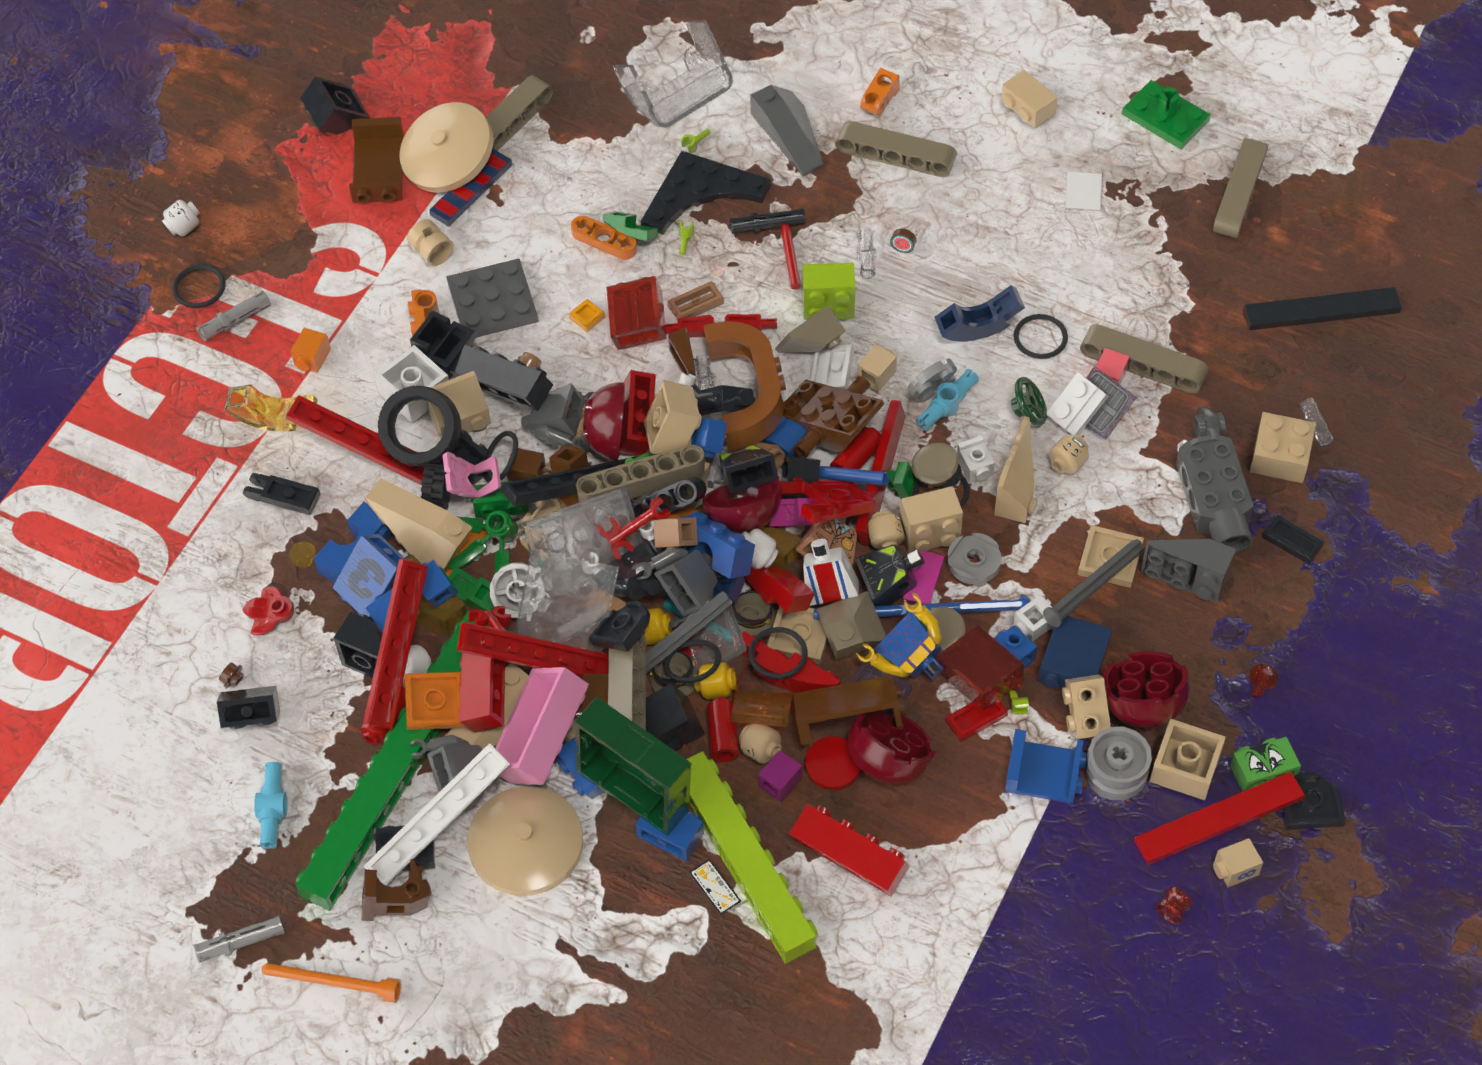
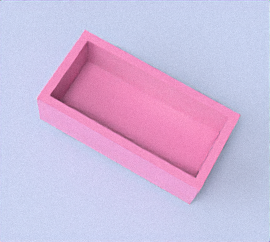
M565 667L534 668L531 670L495 748L511 764L499 775L510 784H544L545 780L550 776L551 767L556 756L562 749L563 740L574 723V716L578 707L585 699V692L589 685L587 682Z

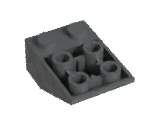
M1212 539L1148 540L1141 572L1152 579L1167 582L1176 589L1189 591L1203 600H1211L1217 603L1229 579L1236 549Z

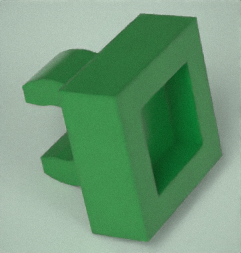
M898 462L896 471L887 470L886 472L889 476L888 489L897 491L900 499L912 495L916 477L909 462Z

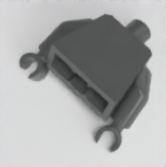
M572 383L557 388L548 393L538 411L532 409L530 415L521 418V425L527 432L533 430L542 441L553 442L560 446L567 444L582 450H588V443L584 437H576L575 439H571V437L576 436L584 403L586 404L594 392L582 395V392L577 391Z
M670 548L652 557L651 562L637 563L632 567V570L640 566L644 569V575L638 577V580L648 578L652 570L656 568L655 576L682 616H685L682 619H671L669 622V627L671 628L685 622L713 599V589L718 582L716 575L710 568L712 566L711 556L707 553H700L696 549L688 552L683 548Z
M455 735L429 739L427 743L421 739H415L410 744V747L419 745L423 749L420 753H413L411 755L414 759L422 758L426 751L431 750L427 756L438 792L482 751V747L479 745H470L468 741ZM484 791L462 813L473 809L484 795Z

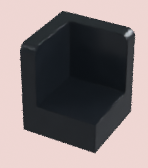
M785 456L781 481L793 482V478L800 477L807 483L812 484V481L819 482L821 460Z

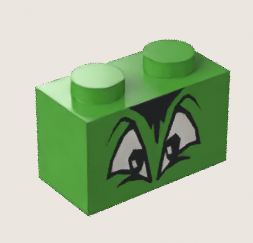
M1287 737L1281 739L1271 738L1264 741L1261 745L1252 748L1250 746L1242 747L1233 754L1230 768L1242 792L1288 772L1295 776L1299 773L1301 767Z

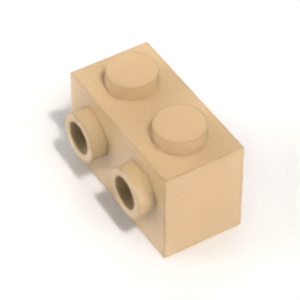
M1023 70L1003 84L1001 100L1006 107L1015 111L1024 122H1028L1032 127L1036 128L1056 114L1058 97L1027 71Z
M1100 675L1066 679V687L1062 688L1065 705L1069 704L1070 715L1066 716L1068 731L1073 732L1077 739L1095 737L1100 731L1110 728L1104 678Z

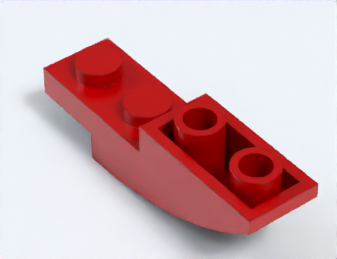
M743 631L737 638L738 653L748 658L750 644L756 635L751 636ZM762 639L759 640L754 651L758 665L762 669L774 674L791 671L798 665L802 657L795 652L787 659L783 652L768 647ZM807 657L805 665L797 674L785 679L767 678L753 668L755 676L793 693L840 685V680L833 672L829 670L824 671L809 657Z

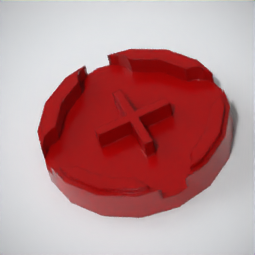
M838 736L824 737L809 747L805 756V771L810 781L818 788L840 791L850 787L859 777L861 769L850 754L847 739Z

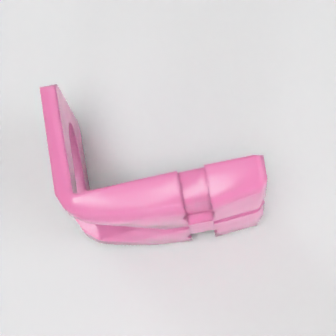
M450 452L443 454L448 492L476 499L482 498L501 488L496 457H490L477 465H472L460 457H455ZM492 470V480L478 491L468 480L469 474H478Z

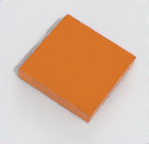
M461 672L409 673L404 675L407 730L464 728L458 715L461 699L459 691Z

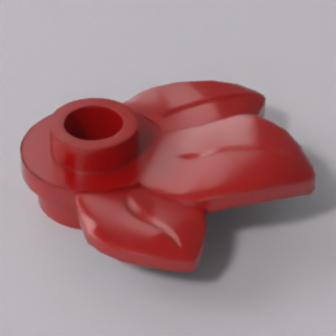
M269 586L262 589L261 597L249 600L242 611L246 616L254 619L251 634L262 635L271 632L278 622L283 623L291 619L294 614V605L288 597L283 596L279 588Z

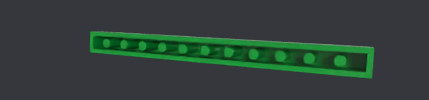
M467 611L463 619L457 621L454 627V634L449 641L444 642L439 658L435 663H431L427 673L461 672L460 659L462 652L457 651L460 626L463 622L472 624L475 622L468 621L469 611ZM406 707L402 709L397 725L386 734L384 745L380 752H376L370 761V768L366 774L359 777L353 795L344 801L341 807V814L336 822L333 821L326 831V838L321 846L318 845L311 855V862L306 870L303 869L298 874L296 888L300 898L331 911L375 840L374 829L383 827L429 752L426 751L425 755L420 759L412 758L411 755L413 753H420L423 749L419 745L410 747L411 742L415 739H421L427 743L429 739L438 738L442 729L407 730Z

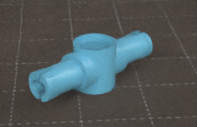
M966 369L955 382L941 384L937 388L936 397L930 402V406L916 418L917 424L928 431L941 417L955 415L958 412L959 403L966 396V392L979 381L978 375L975 372L972 373V370Z
M267 762L265 764L264 784L261 787V792L255 794L254 800L255 816L259 818L261 823L260 847L265 849L277 847L278 824L281 823L282 818H286L288 810L287 794L283 792L281 787L282 764L279 762Z

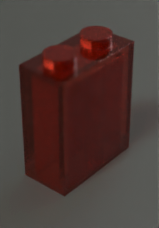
M656 276L643 277L638 280L606 287L610 336L617 350L667 339L663 293Z
M979 625L937 655V661L944 667L940 675L973 702L982 712L990 706L997 705L1003 696L1011 690L1018 689L1024 681V664Z

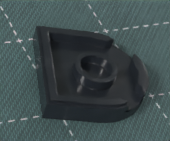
M639 601L626 602L627 606L618 611H615V609L611 610L589 636L588 640L593 646L629 652L650 621V613L644 604Z
M1303 772L1294 776L1305 796L1304 800L1282 809L1286 830L1343 827L1345 825V817L1337 787L1318 773Z

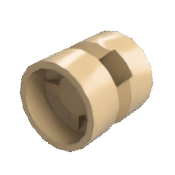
M424 219L416 223L407 235V241L411 247L420 253V256L431 266H438L444 263L453 252V242L430 219Z

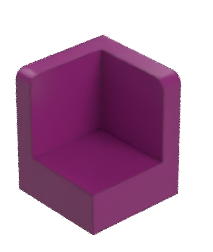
M778 751L758 774L759 788L782 803L802 779V765L782 751Z

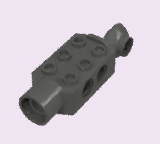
M1198 406L1197 416H1194L1193 419L1196 438L1184 443L1179 448L1176 462L1177 470L1197 532L1211 535L1212 540L1235 548V554L1248 549L1253 543L1248 526L1253 511V503L1232 439L1223 436L1226 434L1223 414L1221 412L1215 413L1206 406Z

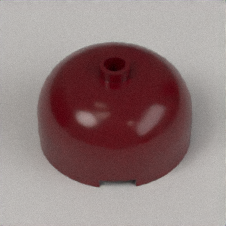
M1158 651L1134 652L1128 654L1129 659L1117 664L1112 662L1105 669L1103 678L1108 708L1116 718L1126 724L1144 728L1160 726L1168 723L1170 719L1176 718L1187 704L1190 692L1188 670L1185 664L1181 665L1174 661L1173 655Z
M883 710L858 714L849 731L848 747L853 760L862 771L880 782L892 785L910 783L918 779L925 772L935 755V751H932L930 747L931 738L919 725L902 715V727H897L895 716L882 712Z

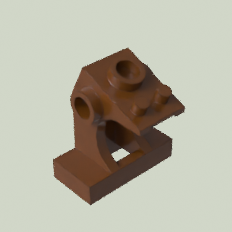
M411 859L409 879L403 885L396 887L383 884L377 878V870L365 869L361 921H373L374 915L410 916L426 909L429 896L432 893L427 879L422 880V865L416 866L414 859Z

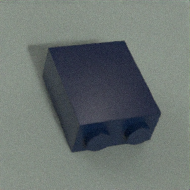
M1066 616L1062 620V624L1053 629L1040 666L1038 682L1050 688L1062 689L1066 687V679L1099 675L1110 644L1112 629Z

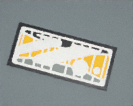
M710 859L689 871L720 915L742 902Z

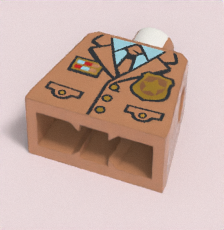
M847 517L815 523L807 531L796 547V550L805 556L808 553H813L811 547L813 541L826 539L829 549L839 547L844 549L852 566L857 533L846 525Z

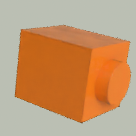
M304 327L290 351L295 366L304 371L310 370L318 373L331 347L327 334Z

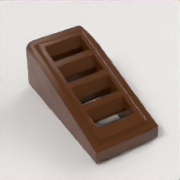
M687 328L669 333V351L681 372L686 375L692 374L696 376Z

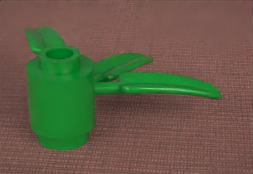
M494 511L488 515L485 524H483L482 519L457 516L472 527L471 533H480L482 529H486L488 534L483 539L477 538L456 556L449 565L450 569L453 570L455 566L461 568L477 558L487 549L485 543L492 537L499 541V550L495 552V573L502 566L510 564V552L504 550L505 543L512 541L518 533V525L511 516L504 511Z

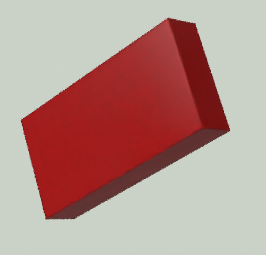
M993 691L945 717V722L958 740L963 742L1007 717L1008 711Z

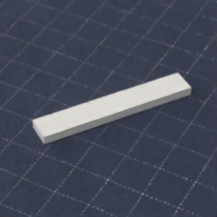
M489 743L363 867L365 869L377 870V878L387 886L410 863L411 859L419 855L511 764Z

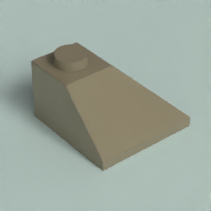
M826 306L789 332L775 349L778 353L820 352L826 347L831 350L842 341L840 336L846 330L830 308Z
M868 591L816 609L836 660L867 650L862 645L864 643L869 644L871 647L878 646L886 637Z

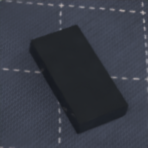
M1278 514L1265 530L1262 537L1310 565L1322 549L1325 542Z

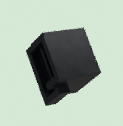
M432 310L411 337L410 343L411 347L415 345L442 369L450 380L453 376L449 371L464 345L471 347V343L476 338V331L455 321L451 324L450 318Z
M672 683L646 697V731L674 751L683 747V743L687 745L705 734L689 697Z

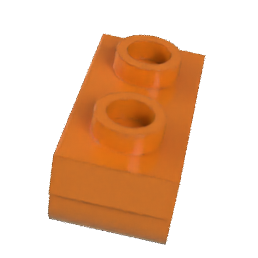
M419 289L411 291L412 301H408L410 317L414 316L415 321L410 322L412 336L432 310L439 313L436 295L431 290Z

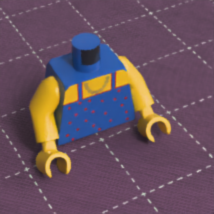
M912 593L917 603L909 605L904 599L905 608L909 613L875 648L878 653L874 654L873 648L869 644L864 643L862 645L869 649L868 655L865 657L860 656L858 653L856 655L863 662L870 661L871 665L887 675L902 678L909 675L917 677L924 671L933 680L944 670V667L935 659L943 650L939 644L942 639L938 620L927 607L921 606L919 595Z

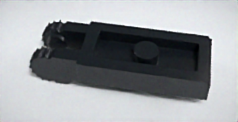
M252 473L249 480L252 484L262 487L263 490L246 486L242 493L248 499L311 515L321 494L317 487L273 475L266 476L258 473Z

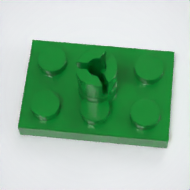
M1150 80L1122 109L1123 116L1181 150L1210 121L1211 114L1180 97L1176 89L1171 87L1165 88L1153 80Z

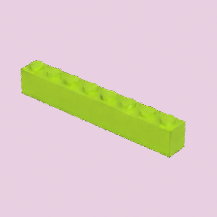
M703 751L688 758L687 760L691 762L689 805L693 812L703 821L705 832L782 960L787 964L815 949L818 931L812 920L807 921L802 914L804 909L797 896L792 897L789 893L788 881L782 872L778 874L773 866L775 862L770 851L762 849L759 844L761 839L754 826H748L745 821L747 816L743 807L739 803L735 804L732 800V790L726 781L721 782L718 777L719 770L714 760H708Z

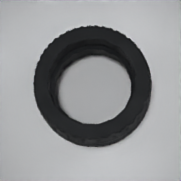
M409 386L395 392L384 403L378 417V433L384 448L398 461L412 466H426L427 464L439 463L443 460L444 453H452L461 436V419L455 404L444 393L427 386ZM425 400L433 403L440 409L444 416L445 428L442 439L434 448L417 453L406 449L400 444L396 437L395 423L399 412L405 405L412 401Z

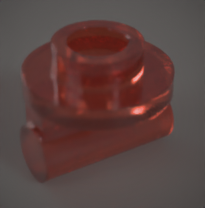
M1262 663L1255 665L1251 669L1249 679L1254 686L1252 693L1257 697H1262L1265 690L1271 689L1276 685L1278 673L1273 666Z

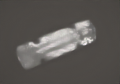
M1312 398L1302 401L1300 407L1303 413L1306 414L1307 421L1316 423L1314 433L1318 443L1325 446L1332 442L1333 436L1328 431V426L1321 412L1318 411L1316 402Z

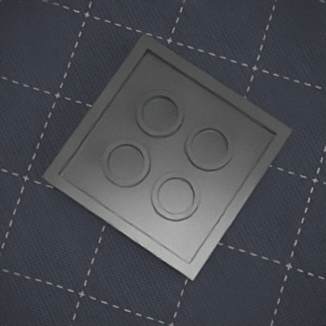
M520 258L446 276L459 323L475 330L476 338L539 322Z

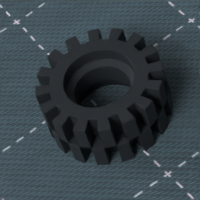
M427 464L421 482V498L447 510L450 502V492L446 488L445 474L447 473L444 472V465Z

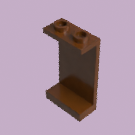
M401 117L352 119V130L355 139L353 183H349V189L353 203L402 201L403 169L400 163V148L404 138Z
M893 675L793 693L801 745L812 743L810 723L893 708L897 727H902L901 716L906 715L901 684L895 685Z

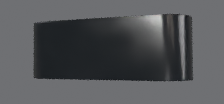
M691 477L674 483L631 503L628 511L631 520H634L643 514L642 505H645L649 510L650 503L657 497L664 501L665 494L669 496L671 505L670 507L667 506L664 501L657 507V512H662L667 508L672 513L704 498L707 491L706 484L699 477ZM688 484L694 489L693 497L687 492Z

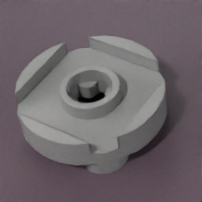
M950 358L946 359L947 363L944 365L941 360L930 365L916 376L918 382L914 386L912 383L908 385V390L915 399L919 398L921 402H925L934 396V391L941 384L956 381L954 374L957 371V367Z
M972 533V536L964 538L963 535L957 537L948 549V571L961 582L973 584L977 587L985 586L988 581L996 577L1001 568L1002 554L999 551L997 542L982 533ZM978 555L980 562L973 563L967 557Z

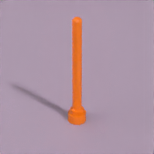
M270 963L262 966V973L265 975L376 993L378 997H382L383 1001L396 1003L401 993V979L388 977L386 980L381 979L378 982Z

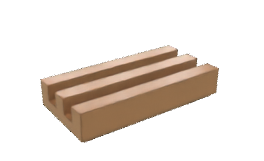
M710 281L668 300L667 304L678 321V318L696 317L724 304V297L715 284ZM712 291L711 293H709V294H707V295H705V296H703V297H700V296H702V295H704V294H706V293ZM688 301H691V302H689V303H687V304H685V305H683V306H681V307H677V306H680V305H682V304H684V303H686V302H688Z

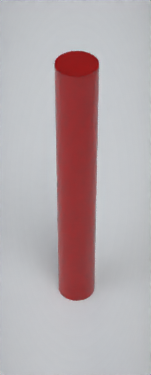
M784 224L781 226V234L791 289L797 290L801 287L792 233L790 225Z

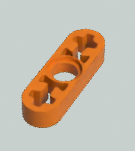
M578 216L571 222L572 236L578 241L624 260L633 258L637 253L636 239L623 234L611 226L587 216ZM601 234H608L610 239L600 241L597 237Z

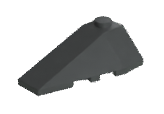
M769 85L751 94V115L802 177L822 168L823 161L805 106L790 90L774 85Z

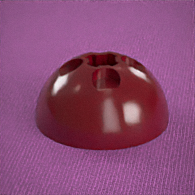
M625 382L611 383L595 391L586 402L584 410L583 434L587 443L599 455L618 461Z
M774 480L735 493H729L727 486L723 485L707 493L702 499V504L712 521L726 525V528L734 533L742 534L744 531L748 533L753 529L765 527L775 517L782 499L781 483Z

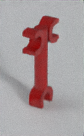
M660 497L652 500L649 510L622 528H619L618 522L612 517L609 518L612 523L611 530L604 531L600 525L597 526L601 536L607 538L611 544V552L615 558L621 559L618 549L622 545H625L630 552L633 551V546L625 539L626 537L655 518L662 520L670 516L671 513L667 508L662 512H657V507L664 502Z
M496 606L493 608V611L472 609L469 611L468 621H475L474 624L485 627L488 624L490 628L506 631L504 627L510 625L511 614L504 615L505 606Z

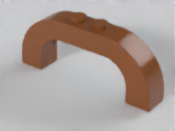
M728 321L703 325L711 361L727 357L746 359L754 366L758 381L759 395L752 405L740 411L721 415L722 421L727 422L725 436L729 452L759 443L777 428L783 417L784 402L781 391L786 390L784 376L778 375V373L782 372L779 357L774 358L770 341L766 335L751 325Z

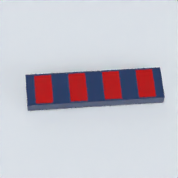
M492 149L483 169L465 185L448 191L429 209L430 216L449 227L513 165L512 159Z

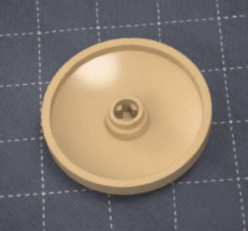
M445 103L426 111L409 127L401 143L400 163L405 175L414 185L429 192H447L465 185L483 169L490 157L493 147L491 125L477 108L466 103Z
M523 786L498 793L482 805L469 827L467 844L472 865L485 883L506 894L530 896L549 891L570 876L582 855L584 840L580 819L575 809L566 799L545 788Z

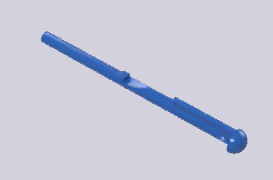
M1020 594V599L929 603L921 604V606H926L928 610L940 606L948 607L958 613L1019 610L1031 602L1028 596ZM905 605L874 606L878 617L906 616L909 613ZM814 609V620H820L816 609Z

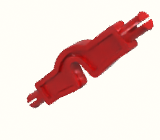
M727 314L725 316L724 322L745 323L757 328L761 332L762 329H777V318L761 319L760 314ZM712 315L678 318V323H662V334H669L682 328H687L689 338H706L703 325L715 323L714 317Z

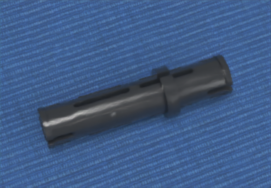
M804 208L761 215L751 213V216L730 218L731 234L749 231L759 233L760 230L778 228L784 224L790 226L806 224V215Z

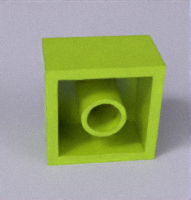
M854 263L803 264L804 320H808L826 306L830 308L837 319L855 318L856 287Z

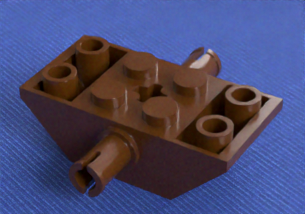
M857 376L846 390L805 379L791 396L784 401L783 416L798 423L807 432L793 447L800 457L807 458L816 446L842 453L884 405L883 400L863 395L870 388L869 381L863 376Z

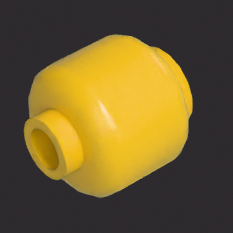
M661 608L647 609L650 613V621L644 631L646 645L657 644L672 632V628L669 627L671 618Z
M721 662L718 669L711 676L694 682L695 690L700 691L706 700H712L717 697H729L732 690H735L737 686L734 668H730L727 663ZM714 663L702 665L698 675H694V677L707 672Z

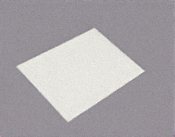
M1067 171L1066 208L1101 210L1102 174Z

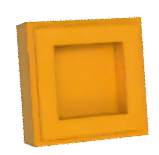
M586 299L569 313V318L584 331L588 332L605 319V312L589 299Z

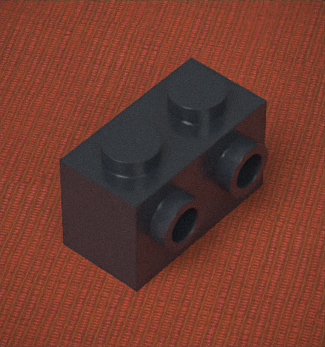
M277 686L220 692L216 701L220 728L239 729L246 725H270L277 722L280 715Z

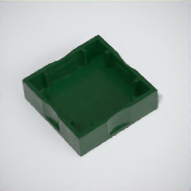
M596 696L575 720V740L578 746L576 771L668 836L689 811L691 762Z

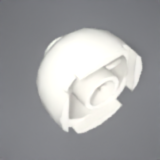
M510 563L502 566L494 574L490 584V598L495 607L505 606V614H511V618H523L532 614L540 606L544 597V582L540 573L534 567L525 563Z

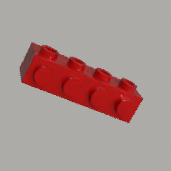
M807 804L789 832L790 836L796 842L892 897L909 869V865L904 860L906 856L892 847L889 851L879 846L881 841L868 833L864 837L855 832L856 827L848 821L841 819L838 822L830 817L832 813L822 806L817 805L816 808H813Z

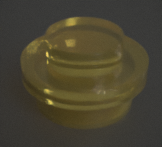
M309 542L296 543L289 551L291 562L300 568L311 566L317 555L315 547Z

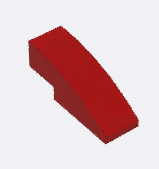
M772 564L768 568L755 569L751 567L750 575L744 576L767 604L778 603L786 614L807 611L815 595L794 574Z

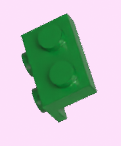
M501 482L500 489L482 498L473 499L476 518H487L489 514L498 510L510 515H518L529 512V505L524 504L514 507L501 492L502 483L506 482ZM487 484L473 485V487L478 491Z

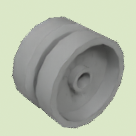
M1110 727L1100 731L1091 741L1085 765L1086 780L1091 789L1101 797L1110 800H1127L1136 796L1145 786L1152 761L1151 748L1146 739L1135 730L1126 727Z

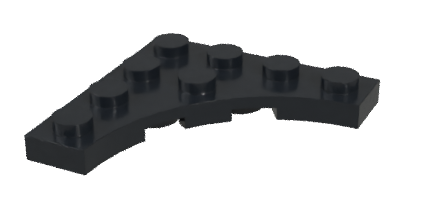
M681 150L641 219V225L658 228V233L664 235L671 224L682 215V211L694 204L697 207L713 202L714 198L730 196L731 199L749 200L762 204L772 186L771 179Z

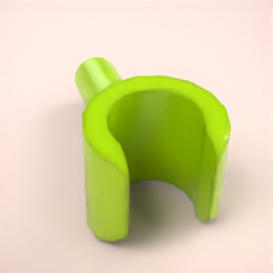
M707 128L695 137L691 134L684 135L681 139L682 147L688 145V151L694 153L697 150V143L709 135L711 131Z
M683 220L679 222V235L681 237L679 254L685 255L687 242L694 236V222H691V226L684 227Z
M1006 680L1004 684L1011 698L1012 713L1016 715L1028 714V698H1018L1011 680Z

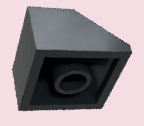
M315 76L300 97L305 110L313 119L315 127L323 133L328 132L338 135L352 129V119L370 118L354 89L348 85Z
M350 612L333 637L341 664L373 678L381 644L375 622L367 615H357Z

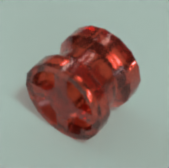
M1171 886L1165 891V898L1156 903L1155 909L1168 922L1179 924L1183 919L1184 911L1190 910L1193 902L1185 892Z

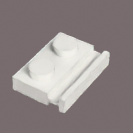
M852 344L837 345L831 350L827 347L820 352H815L810 381L846 390L849 387L854 357Z
M1077 372L1046 414L1072 436H1079L1109 395L1104 393L1084 375Z

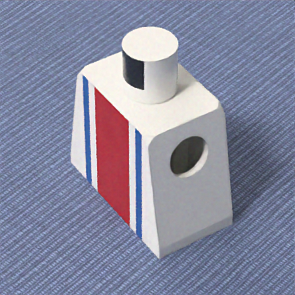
M826 539L813 541L811 543L813 553L805 555L803 566L805 584L815 593L810 606L858 596L859 581L844 549L840 547L829 549Z

